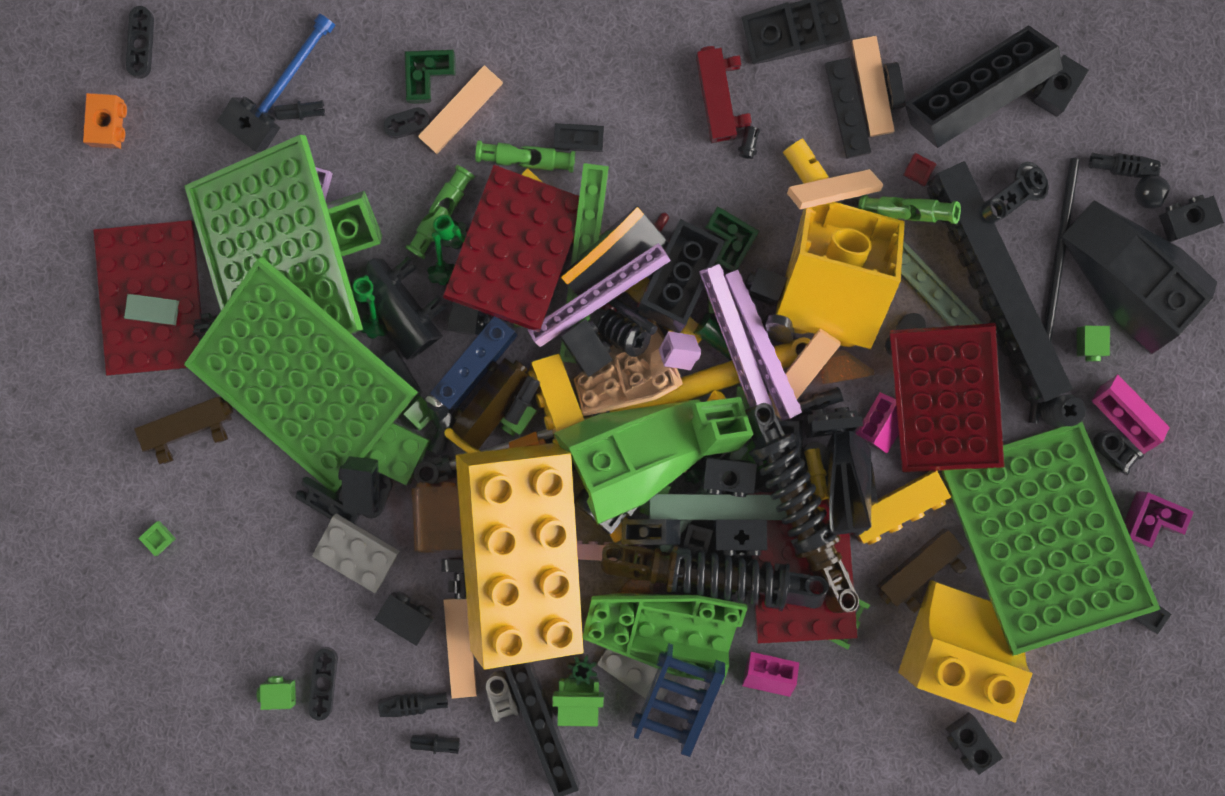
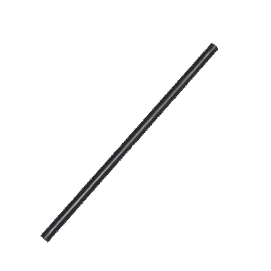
M1070 158L1044 319L1043 327L1050 341L1052 340L1066 245L1060 236L1070 227L1080 163L1078 158ZM1042 403L1031 404L1028 423H1039Z

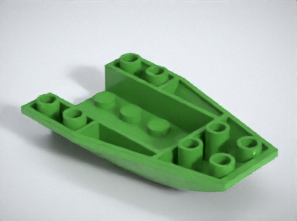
M699 399L602 413L554 433L559 446L571 453V459L588 492L587 504L597 525L645 504L704 457L701 454L691 421L694 416L692 406L700 402Z
M619 593L592 596L582 638L657 669L659 668L656 665L661 651L665 652L668 643L673 644L672 657L705 669L713 668L716 660L724 662L726 677L729 668L730 646L736 627H742L748 607L747 604L699 595ZM668 667L666 671L675 676L704 681L702 678Z

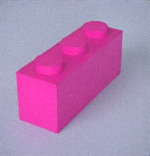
M1118 374L1101 385L1092 399V402L1143 454L1164 441L1170 427Z

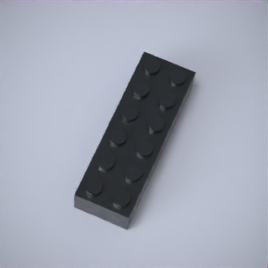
M1028 25L904 103L911 126L935 147L939 148L1061 71L1063 67L1059 46Z

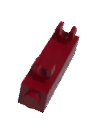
M715 46L703 47L700 49L701 51L697 52L696 62L711 143L734 140L737 136L736 128H745V126H751L750 124H752L750 113L734 117L726 71L740 69V55L723 59L722 48L715 49Z

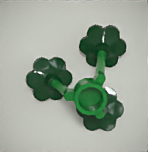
M440 215L433 222L435 232L432 234L435 240L438 261L435 266L429 267L427 272L431 283L447 285L455 265L447 264L443 261L441 243L446 248H461L467 235V226L463 222L457 223L448 215Z
M365 274L363 277H354L353 286L351 287L353 297L360 304L368 302L370 314H366L362 318L363 330L361 332L366 333L367 337L371 339L377 336H385L388 330L379 312L375 311V297L372 295L373 283L369 280L368 274Z

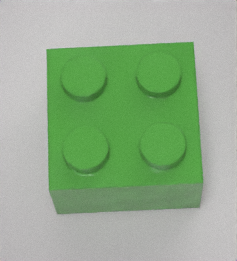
M365 191L326 203L341 256L381 243L383 235Z
M393 422L364 458L378 460L380 473L404 485H410L414 478L415 468L421 463L432 440Z

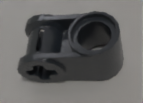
M1103 431L1094 437V448L1124 475H1128L1130 473L1129 469L1134 463L1144 457L1140 450L1131 445L1118 433ZM1110 437L1112 443L1110 448L1107 449L1105 440Z

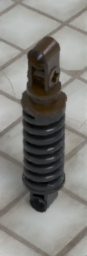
M761 403L747 408L745 412L753 432L751 438L755 445V448L749 454L753 457L754 462L757 463V467L764 465L763 461H767L768 465L761 468L759 473L762 476L772 473L774 477L766 481L765 486L770 488L778 485L779 490L772 493L770 497L772 500L780 499L782 504L778 505L776 510L779 513L785 511L787 514L786 517L782 518V524L787 525L791 523L792 529L787 531V535L789 537H797L791 540L796 552L795 556L798 558L805 557L809 563L807 566L809 571L814 576H820L827 581L828 591L825 601L831 612L846 613L855 611L859 606V597L850 581L848 571L841 561V553L837 552L835 544L841 538L839 535L831 533L830 520L824 519L827 515V510L824 507H818L822 501L819 495H812L816 490V486L814 483L807 482L810 479V473L807 470H801L805 465L802 458H795L799 453V448L794 441V434L783 433L775 411L768 403ZM757 412L760 414L761 420L758 419Z
M609 543L602 550L601 568L604 573L628 577L634 580L650 581L651 584L656 582L666 584L667 593H681L683 586V592L687 595L691 594L693 588H697V595L704 596L706 590H709L711 598L717 599L721 592L724 593V600L731 601L732 596L738 591L737 601L742 604L746 600L747 593H751L752 605L757 606L760 595L765 596V607L778 609V611L782 612L785 603L813 609L819 608L823 604L828 591V583L824 578L790 572L789 563H775L773 572V566L769 561H765L759 569L758 561L751 559L746 567L743 557L736 558L735 562L732 563L731 556L724 555L721 561H719L717 553L712 552L705 559V554L702 550L697 551L694 557H692L689 548L678 547V545H674L672 551L668 553L662 552L658 548L651 550L640 546L633 547L617 543ZM609 558H616L617 560L612 561ZM811 590L816 591L819 594H814L811 592Z

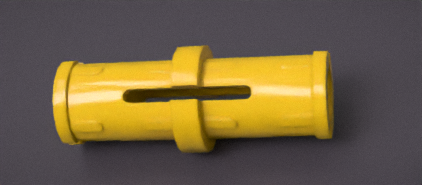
M814 448L804 451L808 472L810 473L809 480L816 486L813 495H819L822 500L829 498L825 478L827 472L823 469L820 449Z

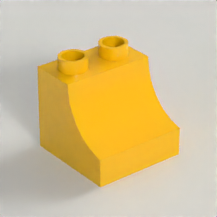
M837 202L804 208L785 274L787 280L778 300L776 314L785 316L792 321L794 333L805 334L810 332L816 334L821 328L840 341L841 346L853 347L857 345L871 349L901 282L905 221Z
M930 580L921 604L922 608L919 610L898 673L918 689L1016 723L1033 674L1028 669L1025 652L1014 656L1011 654L990 600Z

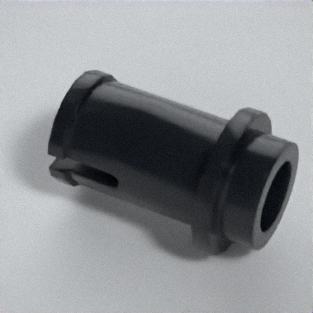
M745 126L742 144L738 147L739 156L745 159H753L754 155L757 154L755 148L760 129H756L753 126Z

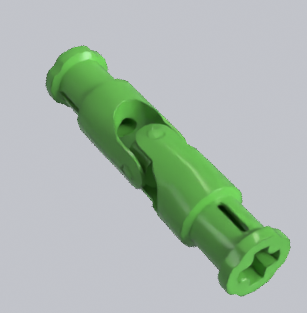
M482 140L477 141L475 161L478 163L481 160L496 162L497 165L505 166L520 163V166L531 169L549 171L564 169L569 170V173L574 171L575 151L564 153L557 152L553 148L522 146L520 147L522 149H518L508 143H498L495 145L483 143ZM531 150H537L541 153L542 159L539 164L530 165L532 160Z
M459 165L455 166V173L448 183L445 182L430 207V213L420 222L416 229L417 233L410 245L405 246L408 251L423 260L425 258L424 253L431 242H435L432 234L435 232L433 228L434 220L440 215L451 216L464 196L463 191L469 181L475 178L472 173ZM445 198H448L450 202L448 210L438 205Z
M863 195L858 205L859 209L891 218L922 222L942 220L957 224L961 214V206L958 201L940 203L938 200L903 199L882 196L879 199Z

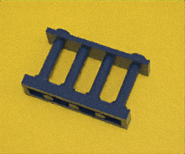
M493 317L430 394L449 410L451 408L456 410L490 371L487 368L492 361L497 362L519 335L502 320Z
M668 643L666 651H661L656 664L659 668L640 713H635L631 726L635 727L634 738L639 739L643 728L677 739L678 743H681V754L690 757L724 680L725 663L716 660L713 668L705 669L672 657L673 644ZM668 667L704 679V682H706L704 689L699 688L697 690L664 678ZM659 688L695 699L697 703L695 709L691 708L688 710L656 699ZM651 708L686 719L689 724L686 729L682 728V730L647 719Z

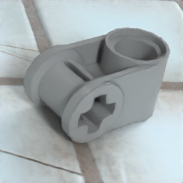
M502 671L491 673L486 683V692L494 721L498 722L500 718L513 714L515 716L520 715L517 700L513 694L508 676ZM499 679L504 683V687L495 689L492 687L491 682Z

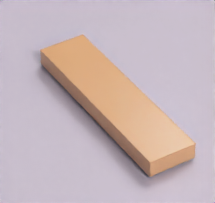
M877 36L852 40V50L869 137L893 133L894 125Z
M484 65L420 133L419 139L438 154L496 92L503 82Z
M869 169L791 186L787 194L799 209L879 192L882 190L883 183Z
M821 328L785 372L796 400L840 346V341ZM769 392L768 396L772 401V407L775 411V415L781 419L779 412Z
M444 599L452 698L477 696L474 655L470 651L467 600Z

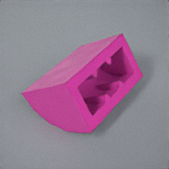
M880 392L863 420V427L856 434L885 453L889 452L899 435L896 399Z
M751 652L746 664L742 686L790 697L797 686L799 662Z

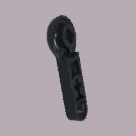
M1027 161L1022 163L1015 172L1014 181L982 205L981 211L985 220L989 223H996L1008 216L1027 200L1038 201L1044 199L1048 194L1049 185L1043 170L1033 162ZM991 205L995 208L997 215L994 214Z

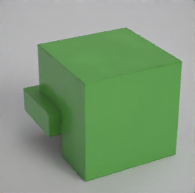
M741 397L698 402L692 406L694 416L691 421L702 456L738 451L753 436Z
M560 678L559 691H554L553 706L558 707V726H598L599 707H603L604 692H599V679L590 678L589 685L586 681H581L579 686H577L576 678Z

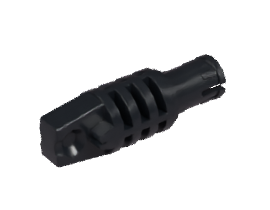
M1092 152L1089 158V162H1092L1088 164L1089 168L1110 170V173L1113 175L1134 178L1160 175L1161 162L1143 156L1116 153L1111 156Z
M422 692L399 694L379 699L378 701L380 717L422 715L426 713V710L448 708L447 692L425 695Z

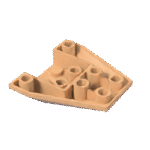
M647 319L657 326V331L651 335L648 348L643 354L631 357L612 345L610 346L612 352L609 355L613 361L590 377L581 372L574 378L584 416L656 400L683 384L678 368L665 367L663 365L659 347L665 337L656 322Z

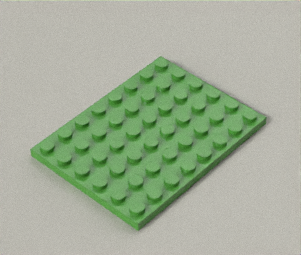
M298 135L185 185L220 310L226 305L255 261L263 257L350 334L363 330L306 135Z
M263 257L255 261L184 364L306 471L334 493L342 486V480L338 478L340 466L344 465L349 456L364 458L418 393Z
M1083 422L1075 426L1057 428L1003 445L1004 468L941 470L1005 640L1013 656L1160 610Z

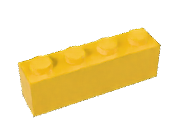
M556 354L531 362L527 375L540 381V385L537 388L538 394H535L539 408H543L545 411L544 422L547 430H552L554 435L557 431L584 421L560 355ZM554 435L555 439H553L552 442L559 446V443Z
M929 471L879 498L877 504H871L872 527L857 536L859 542L863 544L867 542L868 545H871L881 539V534L887 531L894 533L903 527L902 523L908 520L914 522L925 516L923 512L930 508L936 510L946 505L945 500L951 498L937 471Z

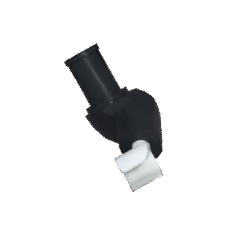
M427 396L428 416L437 429L427 449L442 456V452L449 441L444 432L447 428H451L454 425L455 420L445 405L434 396Z

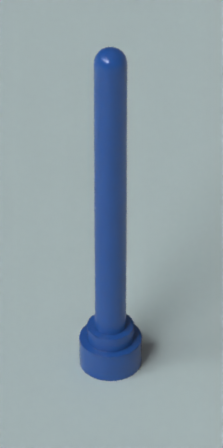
M318 14L314 20L315 24L313 27L315 29L258 107L261 113L269 111L322 35L325 36L327 33H331L336 26L324 15Z

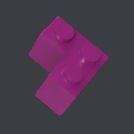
M1136 491L1124 523L1133 543L1152 548L1160 528L1172 533L1185 535L1194 511L1149 492Z

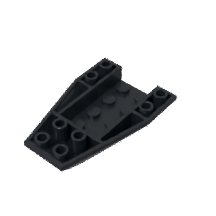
M1095 200L1089 204L1060 236L1114 321L1149 354L1155 353L1178 337L1213 299L1217 281L1182 248Z

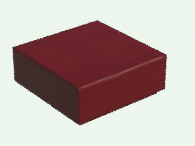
M914 153L903 176L925 186L936 163Z

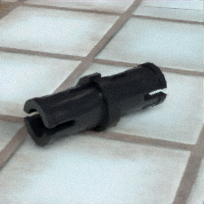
M836 387L820 394L816 392L811 397L797 401L800 404L802 413L796 415V417L798 418L810 413V411L822 410L830 405L843 402L844 399L840 388Z

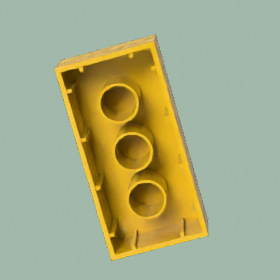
M554 443L457 454L456 468L470 651L483 669L583 653L571 453Z

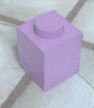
M668 331L659 347V352L665 367L691 370L695 362L700 358L701 349L698 346L695 335Z

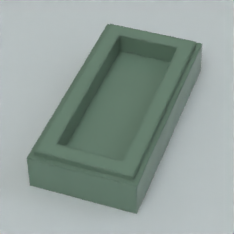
M127 294L124 318L176 325L179 301Z

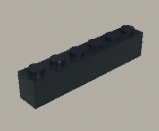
M533 662L504 666L553 795L566 796L579 791L580 783Z

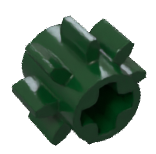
M588 654L585 655L584 659H579L575 655V664L568 663L567 666L569 669H573L568 678L575 677L577 679V686H579L581 681H586L589 685L590 676H597V672L592 670L597 662L593 661L590 663L588 661ZM578 665H582L583 668L588 667L586 675H583L582 672L577 673Z

